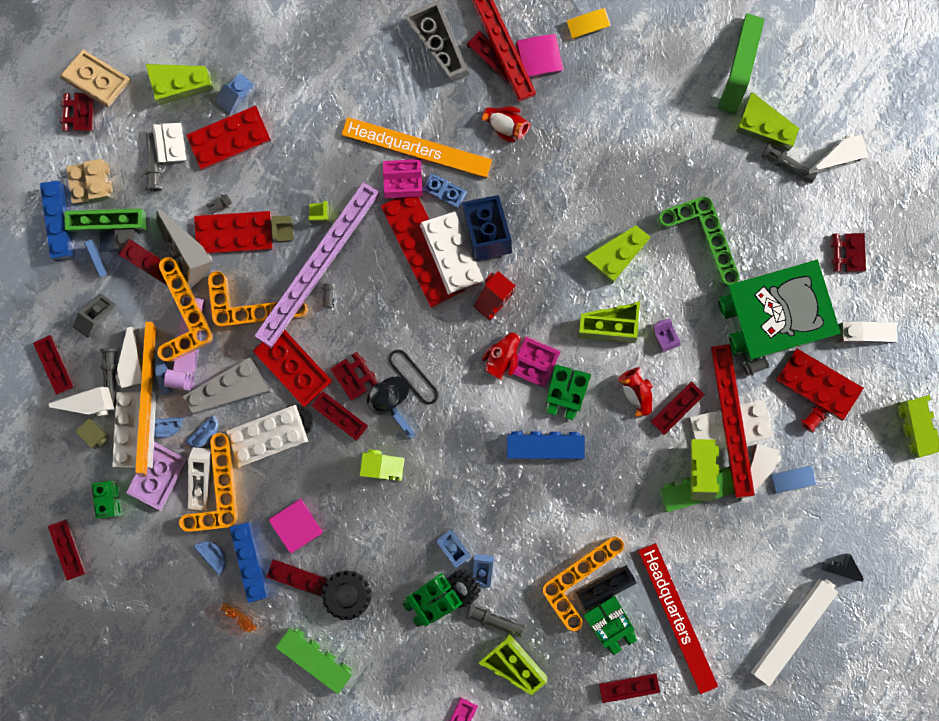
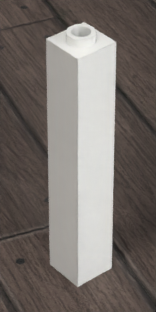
M819 579L751 671L754 676L769 687L838 594L832 582L827 579L825 581Z

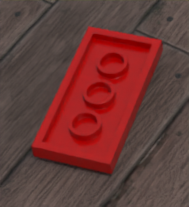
M256 105L186 135L201 170L271 141Z
M271 211L194 216L195 240L203 246L206 253L273 250Z
M285 329L272 348L261 342L253 350L258 358L303 407H306L333 382Z
M798 348L776 380L841 421L845 420L864 390L862 386Z

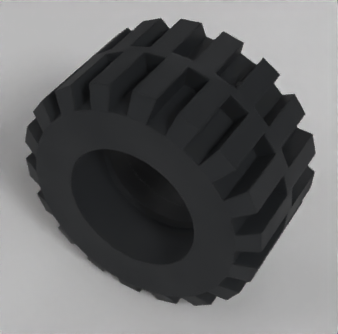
M350 570L340 571L332 575L322 589L323 606L326 607L328 613L332 614V617L339 618L340 620H352L359 617L370 605L372 597L369 582L365 580L363 575ZM351 584L357 589L358 599L354 605L345 607L338 603L335 593L340 585Z

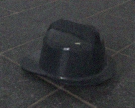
M396 376L373 385L367 396L368 408L373 413L385 414L401 404L409 394L407 381Z

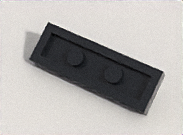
M626 565L580 589L576 594L584 609L588 610L637 584Z

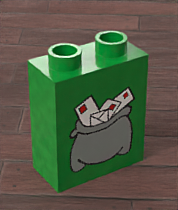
M818 259L730 284L723 289L725 296L718 297L717 299L723 319L732 318L736 332L729 334L732 352L734 356L743 354L745 362L841 334Z

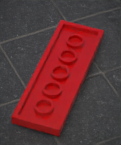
M419 197L395 198L381 205L430 307L437 306L465 292V289L448 294L420 227L422 222L430 219Z

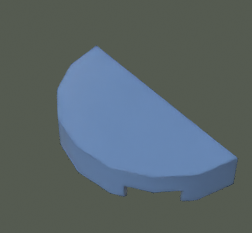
M93 240L86 241L84 244L99 277L107 275L104 261Z
M397 408L391 409L389 412L408 438L412 439L416 436Z
M213 415L210 416L186 440V443L192 448L206 445L212 436L216 434L218 429L217 418Z
M183 417L155 419L154 436L161 438L173 436L179 431Z
M209 541L200 542L193 546L211 568L220 575L226 563L225 553L222 548L216 543Z

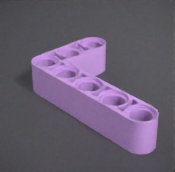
M185 297L183 306H188L190 304V297ZM195 298L204 315L205 299ZM193 314L190 317L192 324L199 320L198 314ZM182 315L178 337L189 332ZM189 340L182 341L181 348L183 350L189 347ZM199 349L174 361L173 370H166L164 378L165 387L192 391Z

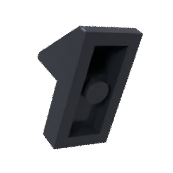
M846 553L842 568L841 563L830 560L829 564L823 562L821 569L823 571L861 582L864 580L851 554Z

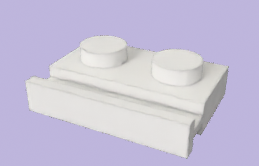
M181 123L154 124L152 127L157 163L185 162L186 155Z

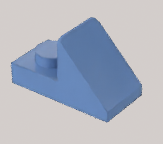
M239 72L229 85L226 83L223 85L215 102L231 114L255 85Z
M452 529L436 541L455 568L471 557L469 551Z
M474 555L472 577L478 578L476 583L480 582V587L490 588L494 556Z

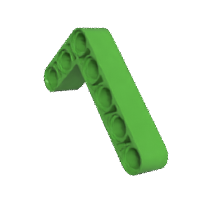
M746 13L730 75L717 109L736 115L751 78L765 18Z
M700 197L661 212L658 217V224L663 229H669L697 219L721 285L727 287L738 282L739 273L710 198ZM700 202H704L707 205L708 209L706 211L699 209L698 204ZM687 209L690 216L683 217L680 210ZM669 215L672 218V222L667 224L662 220V217ZM706 220H711L714 223L713 229L705 226ZM712 238L720 240L721 244L719 247L712 244ZM721 255L725 256L727 264H720L718 257ZM726 273L733 275L734 280L732 283L725 280Z

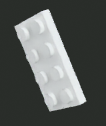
M455 212L424 221L420 224L448 294L484 282Z
M117 392L112 464L114 469H136L141 392ZM152 392L147 469L153 468L155 392Z
M765 399L740 405L746 443L774 437ZM721 410L689 418L694 439H715V445H719V450L727 448Z
M296 405L226 431L238 467L309 442Z

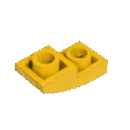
M605 8L566 20L572 39L611 26Z

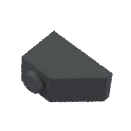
M114 229L100 232V252H120L128 238L138 244V232L134 229Z
M100 293L78 312L73 328L89 338L101 327L116 304Z

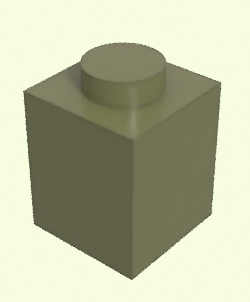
M89 418L75 431L90 448L102 447L107 442L106 438L109 436L92 418Z

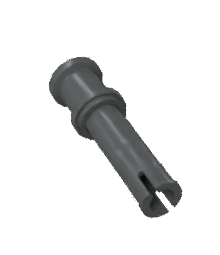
M146 133L147 168L145 175H147V186L145 190L150 192L163 190L160 182L162 170L159 168V163H157L153 133L151 135Z
M772 142L768 143L761 157H767L775 162L776 166L782 165L810 184L815 180L817 173L810 174L809 168L787 156L788 153L785 150L781 151L774 147Z
M117 348L100 349L102 353V365H100V368L103 370L104 375L103 385L109 388L113 406H116L115 370H117L118 365L116 364L115 352H117Z
M471 603L466 615V619H474L481 622V625H492L519 637L522 636L525 625L491 613L490 609L487 608L485 610L475 606V603Z

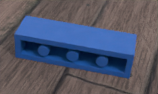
M59 180L40 183L50 259L54 261L75 259L71 233L65 230V211H68L64 184Z
M511 431V435H507V459H585V435H580V432H569V435H561V432H549V435H542L540 431H531L530 435H523L522 431Z
M247 522L229 527L248 603L270 597L252 523Z

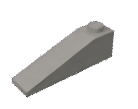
M157 209L155 221L164 242H169V254L172 259L176 258L190 288H192L210 272L212 264L211 255L206 253L203 246L165 212Z

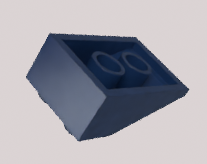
M499 195L462 202L475 261L511 254L512 240Z

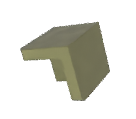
M291 215L272 216V238L275 242L294 240L293 218Z

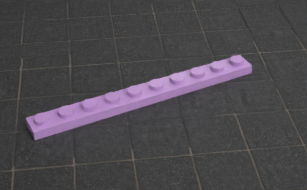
M364 182L257 331L255 334L256 339L272 348L380 195L379 191Z

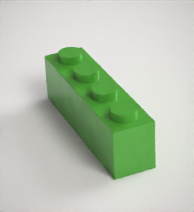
M142 208L65 211V230L69 233H98L114 229L146 231V212Z
M730 466L719 469V476H717L719 495H716L715 499L734 494ZM691 477L682 479L681 484L675 485L674 482L664 484L663 489H659L665 512L706 502L691 500Z
M291 627L275 648L335 693L339 694L353 675L351 672L352 668L344 662L340 664L336 661V656L330 651L324 652L320 649L321 645L314 639L308 640L304 637L305 633L301 629Z

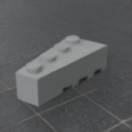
M439 0L404 15L452 82L470 74Z
M249 357L185 394L183 398L191 412L197 414L271 392L255 362Z

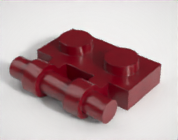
M62 93V100L60 101L62 117H60L59 121L61 131L69 132V125L73 124L75 132H94L95 100L84 93H74V100H70L69 93ZM71 107H74V117H69Z
M839 233L832 234L830 247L833 249V258L831 259L833 272H841V265H845L846 272H865V233H845L844 241H840ZM840 248H845V258H841Z
M358 351L351 355L355 360L351 365L347 359H344L330 369L351 401L368 391L364 386L366 382L369 381L371 386L378 383L375 373L370 371L366 365L367 361L364 357L360 356ZM358 367L365 375L361 379L354 371Z

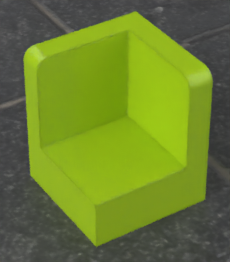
M327 201L309 204L308 221L310 224L329 223V204Z

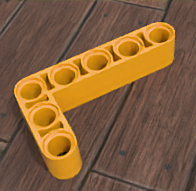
M166 257L160 261L159 269L189 329V332L162 344L158 348L157 353L161 360L173 362L211 343L213 335L179 264L174 259ZM172 262L174 264L173 270L166 272V264ZM176 280L182 281V286L179 289H175L173 286ZM184 297H190V304L188 306L182 305ZM193 314H198V322L192 324L190 317ZM201 331L207 332V338L204 341H200L198 338ZM187 339L190 345L187 349L183 350L181 343ZM167 348L172 350V355L169 358L164 357V351Z
M219 271L212 272L208 277L212 319L221 328L264 323L278 303L272 302L231 308L227 277ZM217 276H221L223 279L220 285H214V279ZM219 295H224L225 301L222 304L216 303V298ZM304 302L302 304L303 311L299 314H295L292 319H299L306 316L308 308ZM264 309V317L258 319L256 317L257 310ZM244 311L246 318L243 321H238L237 314ZM221 314L227 315V320L224 323L218 322V317Z
M216 433L210 441L217 511L183 515L179 525L184 531L227 528L234 526L238 521L231 443L226 434ZM220 436L225 439V444L222 447H218L216 444V440ZM222 455L227 459V463L224 466L218 464V459ZM222 475H227L229 478V482L225 486L220 483ZM224 494H228L231 498L228 505L222 503L221 499ZM226 513L232 516L230 524H226L223 520ZM207 515L213 518L211 526H207L204 522ZM188 517L194 521L192 528H188L185 525Z
M612 536L543 584V594L570 631L579 630L582 627V619L564 592L620 554L624 549V543L620 538ZM612 540H617L620 544L619 549L616 551L610 549L609 544ZM597 551H602L604 554V558L600 562L594 560V553ZM581 562H586L588 565V570L584 573L578 571V565ZM565 573L572 575V581L568 584L562 582V576ZM550 584L556 586V592L553 595L546 593V587ZM561 600L567 602V608L564 611L557 609V603ZM570 617L578 618L577 626L571 627L568 625Z

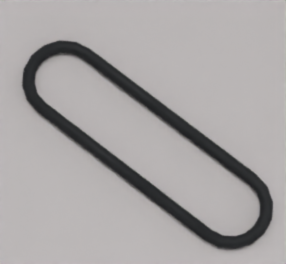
M403 350L392 351L389 355L391 366L407 381L409 387L425 404L435 403L439 397L435 386ZM394 353H402L436 393L433 401L428 402L424 400L393 364L392 356Z

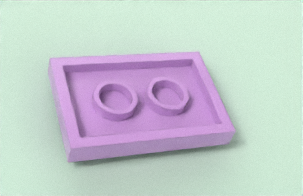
M154 442L153 468L147 469L146 477H139L136 474L126 493L161 511L188 459Z

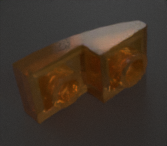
M223 603L221 611L225 612V616L234 619L238 616L237 625L241 626V630L251 632L258 629L259 625L245 611L231 603Z

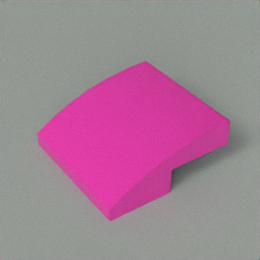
M556 34L516 41L519 57L529 78L563 71Z
M421 159L383 161L384 198L423 196Z
M526 336L517 355L518 366L513 374L545 388L561 350Z
M301 498L269 518L271 525L290 553H293L323 533Z

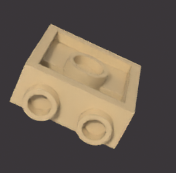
M103 159L66 166L73 205L111 199L110 193L113 192L111 182H108L107 174H110L108 163H105Z

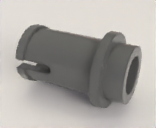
M221 194V197L206 204L212 215L225 207H230L229 205L232 202L227 194Z
M325 283L321 287V290H323L322 307H334L335 284Z
M764 356L753 362L747 361L743 368L747 376H753L756 372L768 369L769 363Z

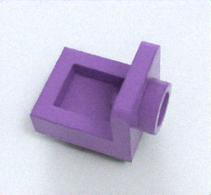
M670 318L660 320L653 325L654 336L663 353L681 346Z

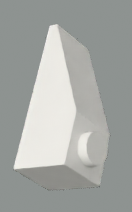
M849 134L842 137L843 140L809 170V173L825 171L867 158L868 153L862 135L854 137V134Z
M841 322L838 324L841 332L839 334V343L897 342L896 323Z
M127 327L117 367L116 381L118 386L121 385L123 389L140 386L142 381L143 362L136 331L133 327Z
M98 387L49 403L51 408L96 415V417L106 416L108 411L114 410L108 387Z
M759 444L754 445L750 458L754 491L775 470V467L779 466L781 461L779 450ZM749 497L739 498V500L746 501Z
M193 447L189 455L188 509L208 510L212 470L211 449Z

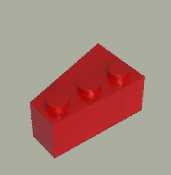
M499 271L495 274L492 272L486 278L485 287L473 307L491 321L515 293L516 285Z

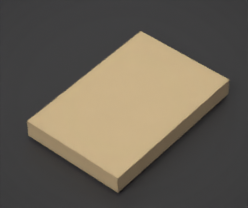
M84 49L60 75L63 81L107 108L111 106L130 83L129 77Z

